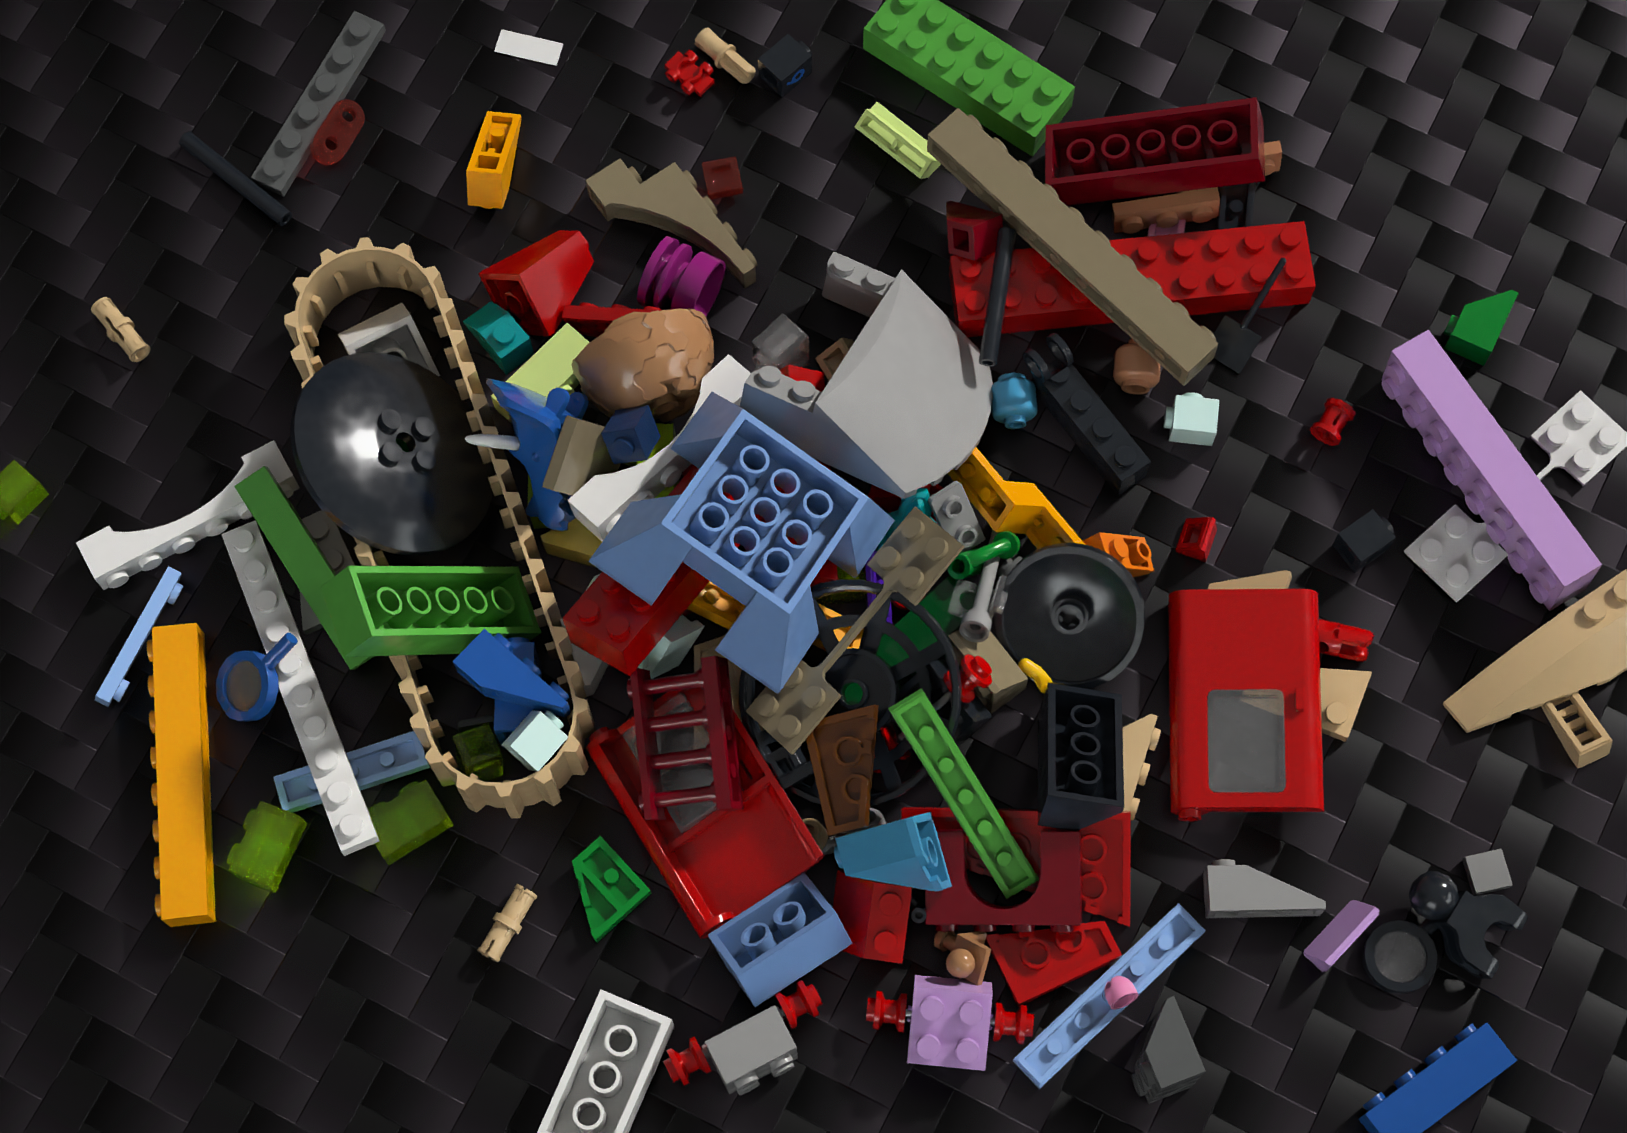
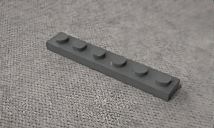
M356 11L352 13L251 176L255 184L282 197L285 196L386 32L383 23Z

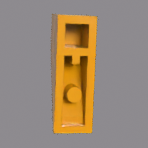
M487 111L466 170L468 205L479 206L485 209H503L510 187L521 125V114Z

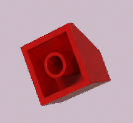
M838 870L833 909L836 911L853 943L842 951L865 959L902 964L912 887L845 876L844 870Z

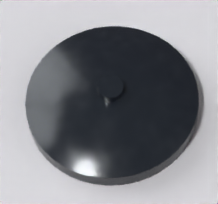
M1078 543L1052 544L1025 556L1007 575L1000 588L995 605L994 617L998 640L1017 665L1021 659L1028 658L1041 666L1054 684L1085 689L1105 684L1115 678L1129 665L1139 648L1145 627L1144 601L1131 573L1110 554L1098 548Z

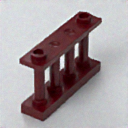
M719 656L701 657L702 668H699L698 672L651 679L650 670L637 668L628 679L627 692L630 700L633 701L642 791L639 792L638 802L645 820H665L664 807L713 801L716 804L717 810L721 811L744 809L727 658ZM697 687L704 690L706 705L703 706L702 710L662 716L654 715L652 694ZM705 725L708 728L710 743L706 745V748L658 754L656 732ZM709 763L712 766L714 781L711 782L710 786L662 792L660 769Z

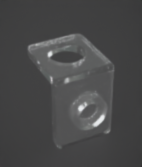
M1001 575L992 590L987 610L991 619L995 612L1001 614L1004 609L1008 593L1004 592L1003 588L1007 576ZM963 579L957 580L948 612L963 617L969 610H966L960 604V595L964 592L976 594L978 584Z

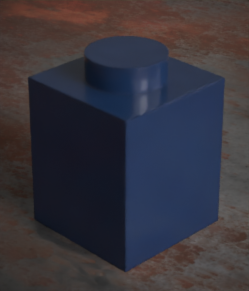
M649 405L615 410L601 432L613 464L647 460L661 437Z

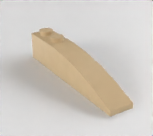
M1627 569L1538 628L1445 700L1443 706L1463 730L1468 733L1510 718L1512 714L1528 708L1532 710L1543 706L1547 701L1561 696H1571L1586 687L1595 684L1599 686L1626 671Z

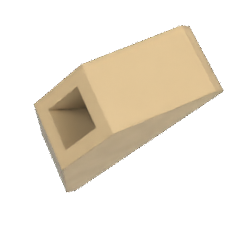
M1149 714L1123 727V811H1131L1132 821L1135 818L1140 799L1133 797L1137 784L1145 785L1151 765L1144 762L1148 749L1155 751L1161 733L1160 729L1154 728L1158 716Z

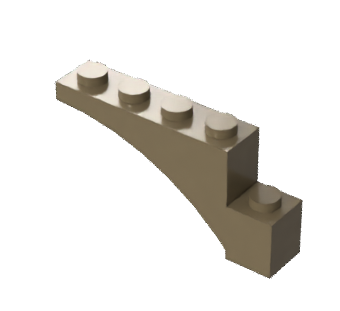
M618 159L585 180L588 196L607 221L613 218L625 219L669 231L695 244L708 254L723 260L726 269L730 271L744 289L756 282L755 267L758 264L753 254L747 248L741 249L736 242L737 236L733 228L727 222L721 223L716 216V207L707 196L701 197L696 190L697 183L688 170L682 172L675 162L643 182L633 166L627 168L624 162Z

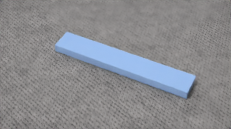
M1178 903L1013 1059V1062L1040 1090L1127 1007L1115 1010L1110 1008L1104 993L1107 982L1111 981L1115 976L1126 977L1133 983L1140 995L1199 939L1206 930Z

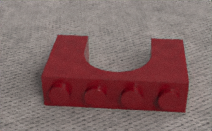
M936 829L952 887L937 892L925 890L926 925H935V931L952 932L958 931V925H973V931L993 932L996 931V925H1012V931L1033 932L1035 931V925H1050L1051 932H1073L1074 925H1081V829L1077 831L1043 829L1041 831V877L1039 885L1028 899L1010 906L990 903L980 897L973 889L967 874V843L964 830Z

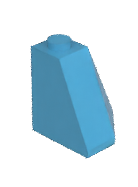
M931 812L835 838L837 846L834 847L835 859L839 868H844L845 876L934 892L952 887Z

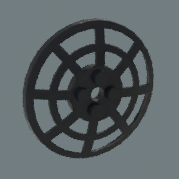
M840 579L819 583L811 587L819 631L815 640L820 638L828 655L839 643L833 630L853 626L861 615H843L827 620L816 599L842 592H867L876 594L877 597L882 591L884 584L866 580ZM892 592L885 603L866 624L865 627H868L863 648L846 649L825 673L827 683L842 695L825 717L871 705H879L873 771L881 770L887 790L871 794L870 806L879 805L900 797L916 787L929 775L925 767L922 766L913 776L901 782L894 761L901 758L912 746L907 738L904 737L894 749L889 751L881 732L893 719L888 708L899 702L900 690L898 681L916 672L920 689L922 688L931 703V684L926 665L945 656L952 684L951 709L948 719L940 717L952 738L956 732L961 711L962 684L959 665L951 642L940 624L919 603L916 606L913 605L899 592ZM891 600L902 604L916 614L932 631L937 641L919 651L905 633L886 622ZM885 633L898 642L907 652L909 658L891 667L881 656L877 655L882 634ZM741 670L739 681L741 720L774 773L765 756L772 753L768 745L777 740L766 730L761 731L758 722L746 712L754 702L755 678ZM852 683H857L863 691L861 701L855 705L848 703L845 698L846 688ZM816 780L812 787L800 782L788 789L802 798L821 804Z

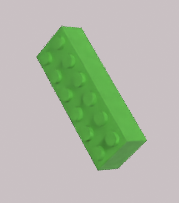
M886 0L864 27V50L950 105L959 108L966 115H973L980 124L1032 157L1045 142L1046 125L1058 124L1072 107L1075 86L939 0Z
M347 566L321 586L344 657L460 654L484 628L492 636L500 633L506 639L522 637L529 641L542 633L518 567Z

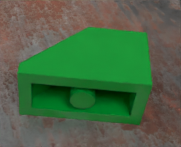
M1509 290L1466 304L1459 317L1452 314L1443 333L1449 336L1444 349L1484 366L1492 353L1518 292Z

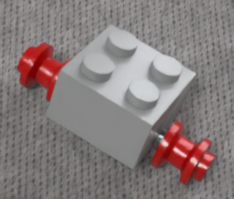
M801 980L796 983L797 992L787 997L780 992L776 993L774 996L779 1007L774 1005L705 1041V1044L702 1045V1050L695 1036L689 1038V1048L680 1053L672 1048L666 1050L670 1058L664 1060L663 1063L672 1081L675 1082L681 1079L685 1086L689 1084V1074L701 1069L706 1074L712 1072L705 1057H711L729 1094L737 1091L739 1095H743L760 1085L758 1080L763 1076L772 1073L773 1077H777L791 1070L794 1067L793 1061L798 1059L797 1047L783 1021V1016L791 1029L797 1027V1018L805 1013H809L814 1018L819 1015L817 1007L823 1005L814 985L805 986Z

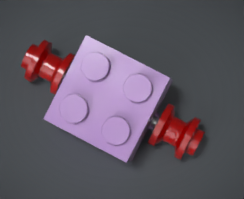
M915 975L912 1006L908 1005V1009H906L907 993H901L897 1000L885 999L883 991H876V998L868 997L866 1021H873L874 1030H879L883 1023H893L896 1025L898 1032H904L905 1017H907V1022H910L907 1063L985 1071L989 1030H992V1026V1041L999 1042L1002 1035H1013L1018 1044H1024L1025 1037H1032L1034 1014L1027 1013V1005H1021L1017 1012H1009L1004 1010L1002 1003L996 1002L993 1018V1014H991L992 982H982V985L977 986L968 980Z

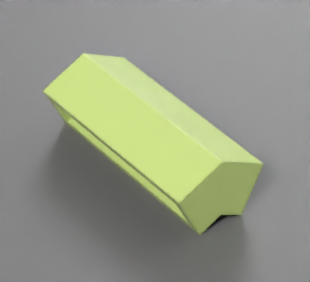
M878 102L870 109H866L854 126L920 179L929 178L941 165L927 151V140Z

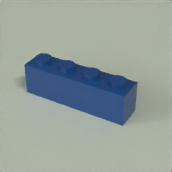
M1472 1023L1454 1036L1458 1044L1448 1052L1441 1046L1426 1057L1424 1061L1428 1067L1416 1075L1413 1069H1410L1393 1083L1398 1089L1388 1097H1385L1380 1092L1366 1102L1363 1107L1367 1112L1358 1119L1369 1133H1422L1515 1063L1517 1059L1488 1023H1485L1478 1029Z

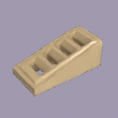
M1574 693L1568 697L1561 696L1547 701L1541 706L1567 754L1577 768L1588 765L1610 753L1613 740L1579 693ZM1568 700L1573 704L1560 711H1557L1555 706ZM1576 713L1579 715V718L1568 723L1564 721V719ZM1586 727V732L1577 736L1574 735L1573 732Z

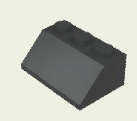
M1174 996L1167 998L1155 1015L1133 1067L1135 1074L1131 1075L1139 1097L1145 1095L1148 1104L1191 1088L1206 1072Z

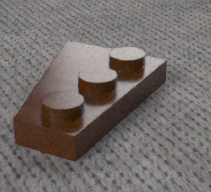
M871 705L824 717L806 738L828 836L869 826L879 705Z

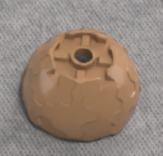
M678 308L653 312H632L613 320L603 334L584 347L578 356L573 359L571 365L573 373L581 385L580 389L583 394L606 416L611 418L615 410L649 405L654 420L660 419L664 423L685 415L696 405L700 395L702 378L711 371L712 363L714 362V341L706 316L695 309Z

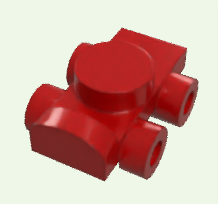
M689 49L684 55L678 51L665 64V69H667L665 75L673 83L679 79L681 82L680 87L687 95L695 92L701 97L714 84V79L710 77L714 70L707 62H703L699 67L694 63L698 60V56Z

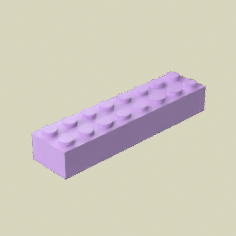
M1427 330L1393 349L1381 379L1383 390L1390 399H1395L1403 409V417L1408 425L1412 428L1416 427L1422 435L1424 446L1429 454L1433 457H1438L1444 466L1447 479L1453 485H1458L1462 490L1469 509L1475 515L1479 514L1486 523V530L1490 538L1496 544L1500 543L1508 554V561L1514 571L1518 574L1522 573L1530 584V592L1535 600L1541 604L1544 603L1547 609L1551 611L1586 590L1602 566L1601 562L1431 332Z

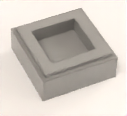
M1502 848L1466 856L1462 859L1474 896L1510 888L1513 885Z

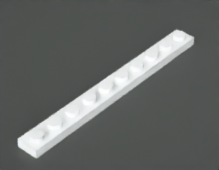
M255 520L221 534L266 654L286 633H291L297 638L298 643L275 666L278 674L279 689L342 854L346 856L379 842L377 832L259 525Z

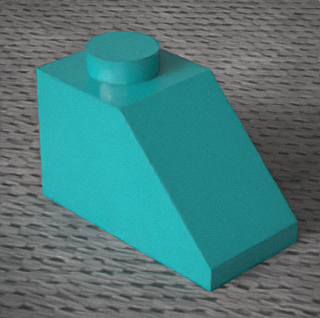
M490 301L463 321L464 325L505 375L534 355L529 336L508 311L493 301Z

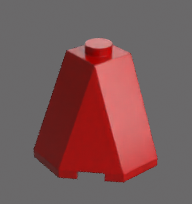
M559 230L493 264L478 274L491 300L506 311L509 309L521 320L519 322L520 327L528 335L551 336L555 333L562 320L565 305L572 303L591 269L594 259L589 251V244L580 231Z

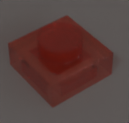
M736 156L702 163L707 194L710 200L743 194Z

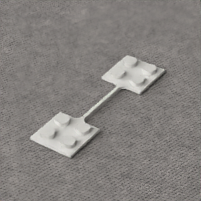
M1581 390L1530 436L1550 457V463L1537 475L1540 481L1554 468H1562L1582 486L1586 485L1627 447V432ZM1456 504L1404 550V553L1456 603L1508 556L1507 552L1490 538L1486 530V523L1474 522Z

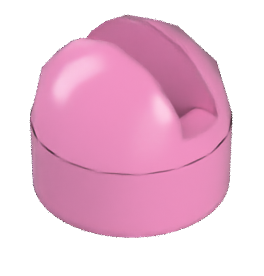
M1115 976L1105 985V998L1113 1010L1131 1004L1139 996L1133 983L1123 976Z

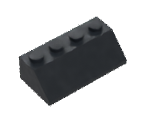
M1048 683L1038 712V825L1077 831L1122 813L1124 810L1122 694Z

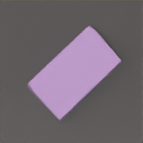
M1351 900L1304 950V956L1319 970L1326 972L1375 920L1380 910L1375 906Z

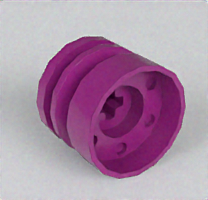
M666 236L655 248L646 264L637 291V302L643 307L654 306L662 310H667L670 306L671 309H695L707 317L724 279L725 262L705 252H699L692 259L693 251L690 245H680L679 240Z

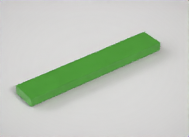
M263 466L235 485V489L350 670H355L374 656H343L321 590V586L336 576V573L269 468Z
M922 688L888 708L1005 898H1010L1038 881L1037 874Z

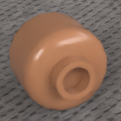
M1133 339L1115 351L1113 377L1115 383L1124 392L1129 394H1145L1150 391V388L1158 384L1161 365Z

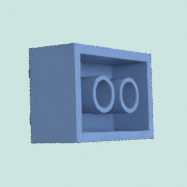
M805 872L708 934L723 963L754 1007L771 998L794 981L805 976L808 972L853 944L836 911Z

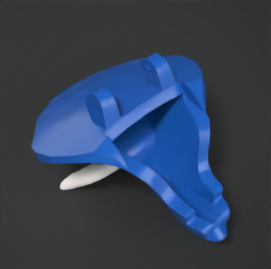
M487 378L486 384L496 396L499 405L511 416L515 436L474 434L466 436V442L482 447L509 450L525 466L531 479L533 496L526 508V514L530 517H538L546 527L552 530L567 531L568 523L575 518L568 503V499L572 495L544 488L543 482L565 417L568 415L582 420L588 407V397L579 392L569 395V392L563 388H554L549 392L548 397H545L513 383Z

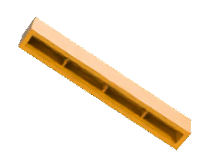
M197 623L152 627V640L147 641L148 659L150 662H153V675L148 677V690L150 697H154L155 711H150L149 725L151 732L155 733L156 747H151L150 760L152 768L157 771V783L152 784L151 795L154 806L158 805V819L153 820L152 829L155 842H159V856L154 858V873L156 879H160V894L155 896V910L157 916L161 917V920L170 927L216 922L205 633Z

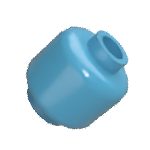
M1007 373L1001 375L998 381L992 385L993 400L991 414L994 420L1004 423L1006 428H1023L1026 426V422L1033 419L1038 413L1035 384L1031 380L1026 379L1024 374Z

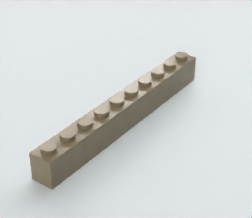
M957 108L928 134L927 151L993 212L1003 214V221L1008 226L1014 229L1020 237L1183 386L1214 358L1218 347L1214 334L1207 327L1197 325L1190 318L1188 311L1183 305L1178 302L1173 303L1165 296L1161 286L1154 279L1143 276L1137 270L1135 263L1130 257L1125 254L1120 255L1111 247L1109 239L1102 232L1094 231L1085 223L1082 214L1074 207L1068 208L1059 199L1057 192L1050 185H1043L1036 179L1031 168L1025 162L1014 159L1008 153L1006 146L1001 140L996 137L991 138L973 115H966Z

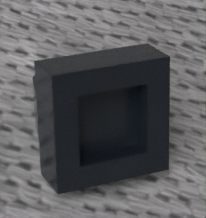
M804 742L793 755L782 746L765 756L783 790H788L814 774L809 750Z

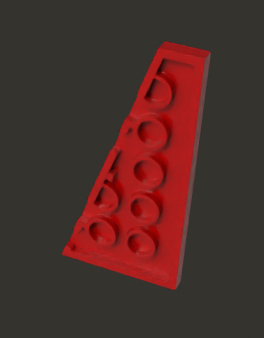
M903 807L901 809V819L931 812L936 829H963L950 808ZM996 809L1039 878L1038 881L1023 889L1034 893L1041 877V831L1043 829L1058 828L1039 826L1038 809ZM1123 811L1081 829L1082 909L1094 915L1098 914L1130 927L1131 811ZM966 835L967 869L992 877Z

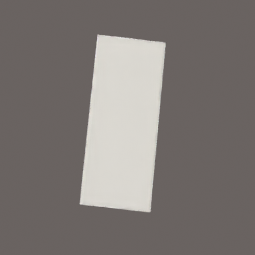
M501 29L494 52L557 66L563 43Z

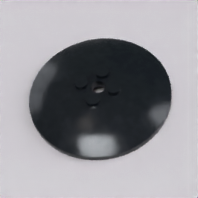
M355 353L333 360L323 366L310 378L297 397L291 418L290 437L293 457L300 477L322 511L345 532L365 544L382 551L408 556H422L445 551L463 541L478 527L489 509L493 496L488 477L495 475L493 463L483 464L477 445L470 444L465 440V437L468 435L482 434L481 430L472 432L466 415L472 409L465 400H461L460 395L448 383L423 366L389 354ZM396 439L403 440L407 444L409 452L402 451L401 447L396 443Z

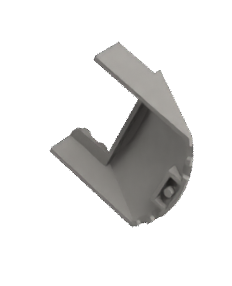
M833 252L827 262V274L822 296L870 317V319L822 392L815 389L814 385L808 381H796L781 374V371L774 366H764L752 372L744 383L739 407L746 410L812 458L905 499L916 495L919 488L928 484L935 486L940 483L943 476L952 469L957 470L978 445L991 412L993 400L991 369L989 366L979 363L980 350L902 269L897 277L894 278L849 257Z

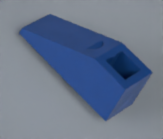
M484 628L452 661L457 672L485 697L542 712L548 710L554 715L565 718L571 713L569 704L566 701L569 695L555 682H552L550 685L544 682L539 677L542 673L541 670L527 657L522 661L511 652L514 649L512 644L500 633L492 636Z

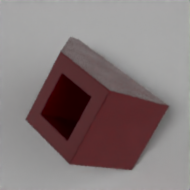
M951 200L946 202L949 253L974 261L994 253L998 230L1003 227V214Z

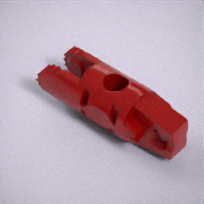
M1319 619L1320 653L1364 662L1369 653L1366 646L1369 647L1371 645L1374 633L1359 627Z

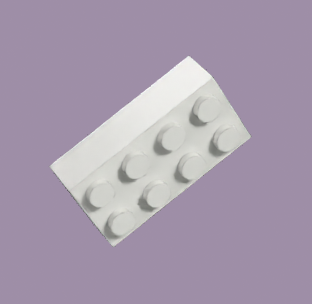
M600 989L537 1133H629L675 1027L672 1019Z

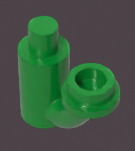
M1000 532L994 537L993 543L979 549L959 553L949 565L947 571L951 577L958 580L979 575L982 572L984 562L997 556L1002 559L1013 558L1020 549V540L1012 532Z

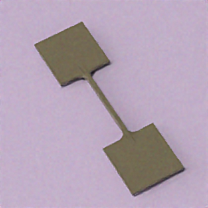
M915 506L867 564L884 581L883 589L819 666L810 667L801 660L778 694L766 686L746 712L793 755L842 696L827 683L825 673L857 637L892 592H899L916 606L965 546Z

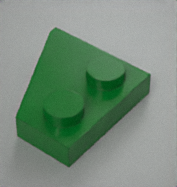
M601 836L572 860L591 934L596 942H599L652 894L644 882Z

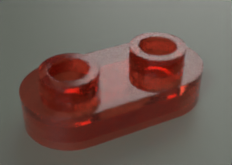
M345 99L338 101L330 109L310 144L311 153L318 162L325 165H333L345 156L365 121L364 111L358 103ZM345 111L351 113L353 121H346L342 113ZM325 140H332L336 145V149H328L325 145Z

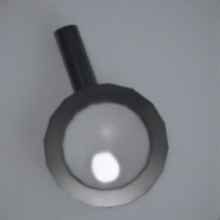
M1426 918L1419 926L1402 920L1385 922L1372 931L1363 946L1362 962L1365 973L1375 985L1385 992L1403 995L1413 993L1429 982L1436 971L1438 958L1435 944L1430 938L1438 929L1432 924L1433 920Z

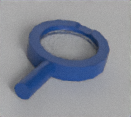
M286 633L266 655L256 651H239L226 658L218 672L216 697L229 718L245 722L257 721L270 712L276 702L279 690L278 674L275 666L298 643L297 638L293 634Z

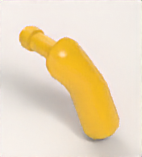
M1028 658L1019 661V668L1024 674L1032 678L1039 691L1045 694L1048 683H1053L1048 674L1041 666Z

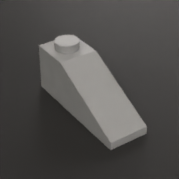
M1215 860L1203 872L1206 918L1320 916L1326 909V901L1250 866L1235 865V860Z

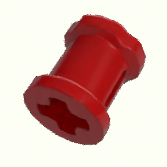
M1328 398L1324 404L1326 409L1319 422L1313 423L1310 431L1319 441L1336 446L1339 445L1342 439L1340 434L1346 423L1353 420L1356 412L1352 406L1343 400Z

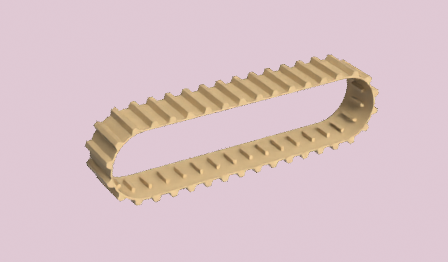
M369 237L360 238L357 247L354 249H349L339 254L329 249L321 252L322 264L309 277H296L292 284L298 296L295 311L284 315V323L296 346L291 351V355L303 379L301 383L302 389L310 378L323 367L319 355L315 356V346H319L317 335L322 322L331 310L345 298L362 290L376 287H397L414 292L424 298L425 304L429 309L434 307L440 315L433 317L440 338L448 335L450 337L452 347L444 349L450 368L460 367L463 375L462 379L455 381L461 400L470 398L474 410L466 413L472 432L481 430L482 434L499 435L452 298L447 296L440 272L435 266L422 268L415 261L409 245L401 243L392 250L385 247H374ZM477 446L483 464L492 462L497 475L488 477L494 496L503 494L507 503V508L499 510L505 529L514 526L519 541L510 543L516 561L526 559L531 574L522 576L527 593L537 592L542 607L533 610L539 627L548 625L554 641L545 644L551 661L560 658L565 675L558 677L557 681L566 693L571 692L573 710L567 716L570 725L568 738L559 747V752L554 759L538 772L535 771V773L523 779L514 781L503 780L502 783L481 781L479 776L473 773L468 777L455 769L458 765L449 751L444 755L442 754L437 738L445 735L438 719L431 720L426 704L434 701L427 685L420 687L415 670L423 667L418 655L389 656L402 680L398 684L400 692L413 713V716L409 719L412 729L427 752L425 758L441 785L444 787L455 784L468 809L474 812H478L485 805L495 808H506L510 818L513 819L521 818L525 806L534 805L542 800H545L552 806L561 802L559 789L569 781L572 775H585L589 768L583 752L585 739L596 731L588 701L585 700L587 697L584 689L585 684L578 663L573 659V649L566 628L561 625L560 619L562 617L504 449ZM354 538L357 543L354 550L362 566H389L382 550L376 551L375 547Z

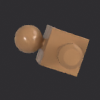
M937 931L934 936L935 947L941 951H951L946 959L948 972L954 977L964 978L977 986L982 985L991 948L984 945L987 933L974 931L957 934L956 937L954 931Z

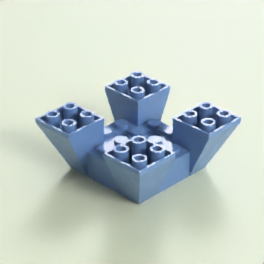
M711 392L670 448L699 468V471L684 492L680 495L631 502L588 562L651 606L682 562L745 605L715 651L778 694L819 634L810 587L811 582L827 559L856 578L895 520L868 496L746 410ZM775 486L782 488L786 494L779 492ZM723 492L732 495L734 500L728 499ZM755 514L762 516L766 523L759 521ZM786 536L793 538L798 545L792 544ZM734 543L741 544L746 552L739 550Z

